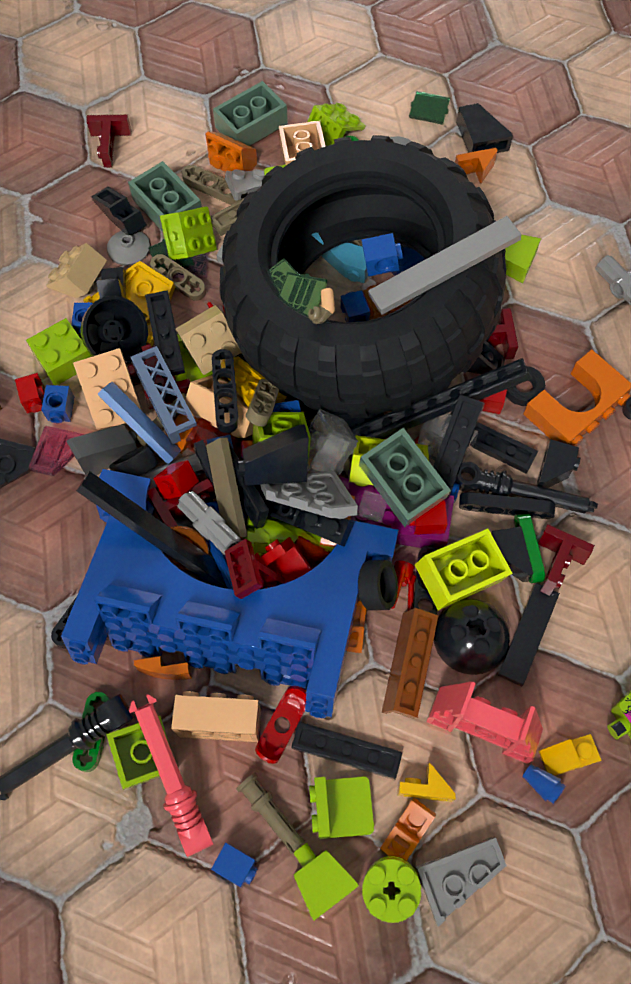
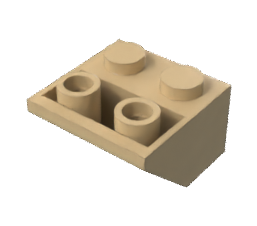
M87 243L79 247L76 245L71 251L68 252L66 250L58 260L60 264L49 273L48 278L50 280L46 286L49 289L74 298L86 295L107 260Z

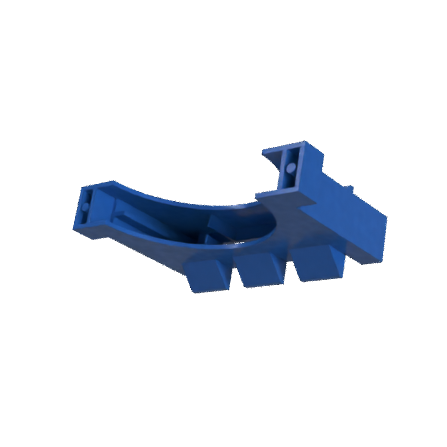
M102 469L99 478L154 516L155 509L151 502L147 501L151 484L150 478ZM96 505L100 519L106 522V526L61 635L73 661L79 664H88V662L97 664L107 636L115 649L123 652L128 650L137 651L145 657H153V655L161 657L163 650L171 653L180 651L184 652L185 661L190 666L199 669L203 667L212 668L220 674H228L229 672L236 674L238 666L246 670L260 669L261 680H265L270 685L278 686L283 684L290 687L299 686L305 689V712H310V715L316 718L332 717L359 598L358 576L360 568L367 560H388L392 563L398 535L397 529L350 520L354 522L345 547L337 544L319 565L293 581L275 587L259 589L240 599L235 596L233 589L209 585L187 575L173 565L160 549Z

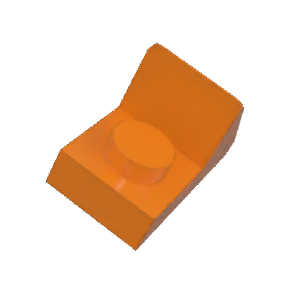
M497 148L456 155L455 163L465 171L466 175L476 172L479 183L482 184L494 166Z

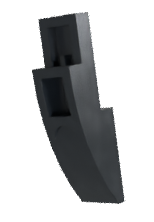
M263 492L261 493V497L269 509V516L345 547L354 522L345 518H329L270 501L265 498Z

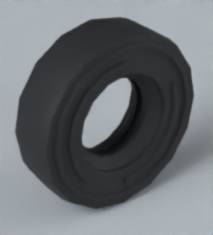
M530 366L526 367L531 377L528 381L531 382L533 389L527 393L520 392L516 386L507 389V399L516 405L527 406L533 398L545 390L544 377L538 370Z

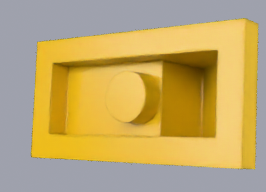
M591 734L573 740L569 739L538 751L546 772L554 776L602 761Z
M430 762L426 766L425 784H421V779L405 778V782H399L397 796L453 802L456 797L455 792Z

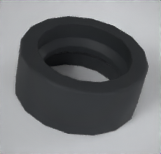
M146 445L120 457L109 466V469L111 471L141 476L153 469L158 464V460L151 447Z
M367 560L360 568L358 591L360 600L367 610H390L396 602L398 593L397 575L394 566L388 560Z

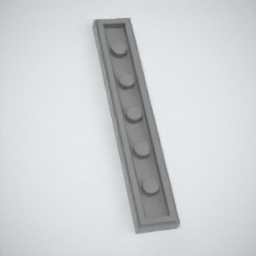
M506 216L368 290L369 296L381 315L520 241L521 233L509 217Z

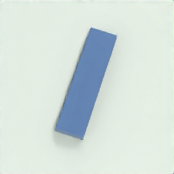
M111 382L98 393V396L166 463L169 464L181 452V449L176 444L172 445L169 437L116 384Z

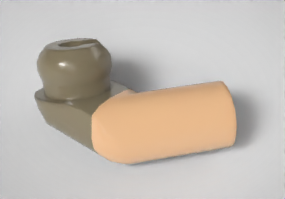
M325 288L321 290V305L319 307L314 306L313 309L309 310L308 317L313 323L322 324L335 312L334 291L332 289Z

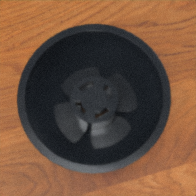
M107 296L95 301L84 313L81 322V338L85 348L92 356L120 348L126 364L132 362L130 357L143 352L141 346H145L147 343L148 326L142 311L132 301L120 296Z
M463 599L447 606L440 613L433 641L438 655L449 667L464 674L478 675L493 670L503 661L509 648L510 633L505 618L494 606L478 599Z

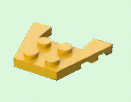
M138 261L125 270L126 299L136 304L143 315L147 317L148 339L146 345L150 344L152 347L154 345V337L145 295L168 290L171 300L176 286L174 282L143 262ZM99 292L91 297L90 295L83 299L84 303H94L99 300Z

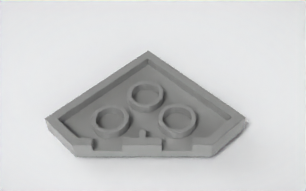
M335 471L308 473L307 482L261 484L265 498L270 501L329 518L344 519L348 516L357 515L358 505Z

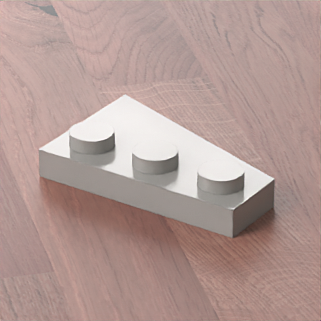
M490 837L416 867L438 927L456 908L459 909L466 903L465 900L474 892L484 887L507 866L496 837Z

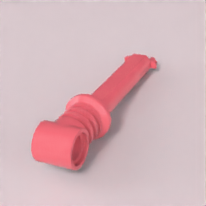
M147 694L148 704L137 708L133 700L131 701L129 711L136 714L167 793L164 799V810L169 811L170 815H172V820L175 822L174 825L177 828L185 854L189 857L212 846L213 842L201 817L199 807L196 805L197 792L184 784L153 705L157 700Z

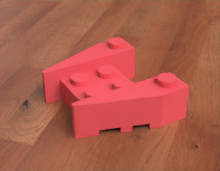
M474 682L439 688L426 722L449 732L456 728L503 748L502 754L526 764L533 761L543 731L535 707L530 706L522 715L517 717L518 713L505 707H502L500 710L490 706L491 702L485 698L475 696L474 699L471 698L476 684Z

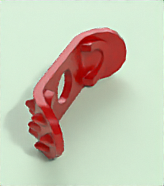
M291 686L285 691L255 747L256 754L262 760L272 764L278 763L305 712V689L299 686ZM284 717L289 721L290 727L286 733L276 731L274 727L276 719Z

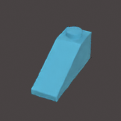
M317 232L312 234L322 245L324 244ZM347 242L321 255L343 277L353 282L365 283L368 273L363 247Z

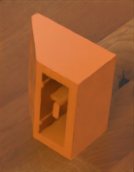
M207 131L205 134L209 162L214 168L225 172L236 169L252 171L257 165L255 148L222 133Z

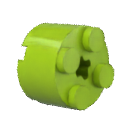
M397 856L382 857L368 869L363 881L362 894L365 905L371 915L384 922L397 923L406 920L415 913L421 899L420 878L413 866L403 858ZM391 881L394 882L395 887L400 888V890L395 892V895H389V891L384 890Z

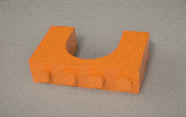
M592 349L576 362L571 375L592 394L595 401L593 409L585 412L568 410L545 390L540 392L526 406L523 415L552 440L577 446L584 439L583 435L586 432L591 434L600 425L599 421L602 418L607 420L615 412L616 409L614 408L618 404L623 406L631 397L629 394L631 383Z

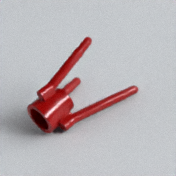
M396 561L394 565L398 581L396 602L401 586L405 587L408 584L407 610L409 611L413 609L414 583L416 576L413 575L414 566L406 561Z

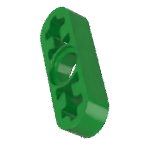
M529 513L515 515L514 527H522L533 570L529 583L544 582L545 570L531 516Z
M102 692L92 693L86 700L82 718L96 710L93 707V703H98L100 698L105 703L110 698ZM105 736L95 742V749L89 750V756L93 757L92 762H87L86 766L80 761V757L86 755L87 749H77L74 751L72 762L75 768L82 772H91L97 768Z

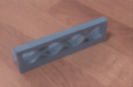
M155 346L130 358L134 370L173 445L181 441L179 433L193 428L197 424L158 347ZM154 355L158 359L155 368L147 366L143 362V360ZM157 374L167 377L168 380L164 387L154 384ZM167 393L177 396L175 406L164 403ZM176 413L186 415L189 421L176 426L173 420Z

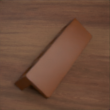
M413 608L403 613L382 713L394 712L413 719L418 718L438 615L418 608Z

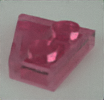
M45 426L30 462L29 469L33 472L55 476L74 457L66 441L85 434Z

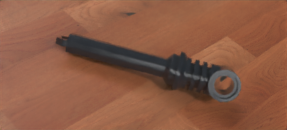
M473 462L462 463L455 483L460 484L459 490L468 492L479 489L480 493L485 490V494L491 492V495L546 500L554 502L555 507L583 514L594 512V508L597 509L598 503L590 501V498L513 480L512 476L507 474L505 470L496 472V474H494L493 470H490V473H488V469L482 471V468ZM469 473L473 480L466 481L462 478L461 474Z
M122 694L106 701L85 718L74 719L71 722L68 733L0 776V792L2 793L0 794V800H7L9 798L8 793L75 750H91L98 739H102L106 734L115 731L134 719L135 716L133 713H130L129 706Z

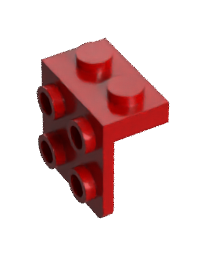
M290 537L281 543L278 539L265 547L267 552L262 556L258 552L255 554L257 561L285 578L286 583L312 570Z

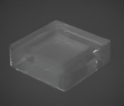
M365 490L357 516L381 523L387 503L381 495Z

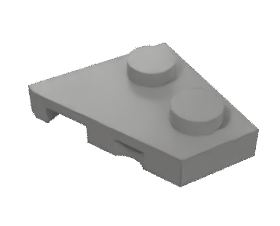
M236 169L225 172V180L234 200H240L242 194L257 191L262 186V179L265 177L264 171L258 169L254 171Z

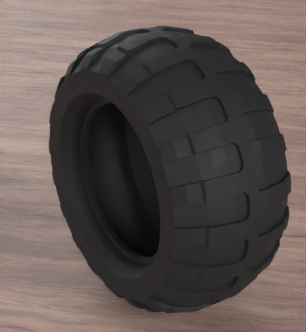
M373 135L371 140L352 141L350 137L334 139L333 145L317 150L309 147L296 153L295 160L284 168L281 166L274 167L262 179V186L257 191L249 192L237 209V220L231 224L230 230L226 232L223 241L222 261L224 266L220 267V297L224 305L228 327L246 362L272 385L277 387L279 393L287 396L290 400L296 398L311 410L319 413H332V411L347 413L351 418H369L370 413H381L390 410L393 411V414L411 408L412 403L431 395L435 396L448 389L451 381L458 374L466 373L472 367L482 352L485 340L488 341L499 322L506 283L505 249L414 297L409 303L395 312L363 322H338L327 319L322 324L313 323L307 315L303 314L306 311L301 307L297 311L300 306L295 305L294 309L293 305L283 300L280 291H283L284 285L280 281H276L278 279L272 278L273 273L271 272L285 262L302 278L310 265L332 248L343 243L393 233L395 242L412 248L425 259H428L496 222L488 199L480 187L476 188L468 180L465 171L455 162L446 157L438 158L433 155L431 149L413 141L407 143L406 146L394 143L393 139H390L389 136ZM317 232L324 243L323 245L312 236L313 233ZM276 272L273 277L280 279L284 274ZM283 276V277L281 278V281H282L284 284H285L286 281H287V277H286V276ZM294 286V288H293V290H292V293H293L294 295H295V292H296V289H297L295 286ZM292 294L289 298L292 302L291 304L294 303V296Z

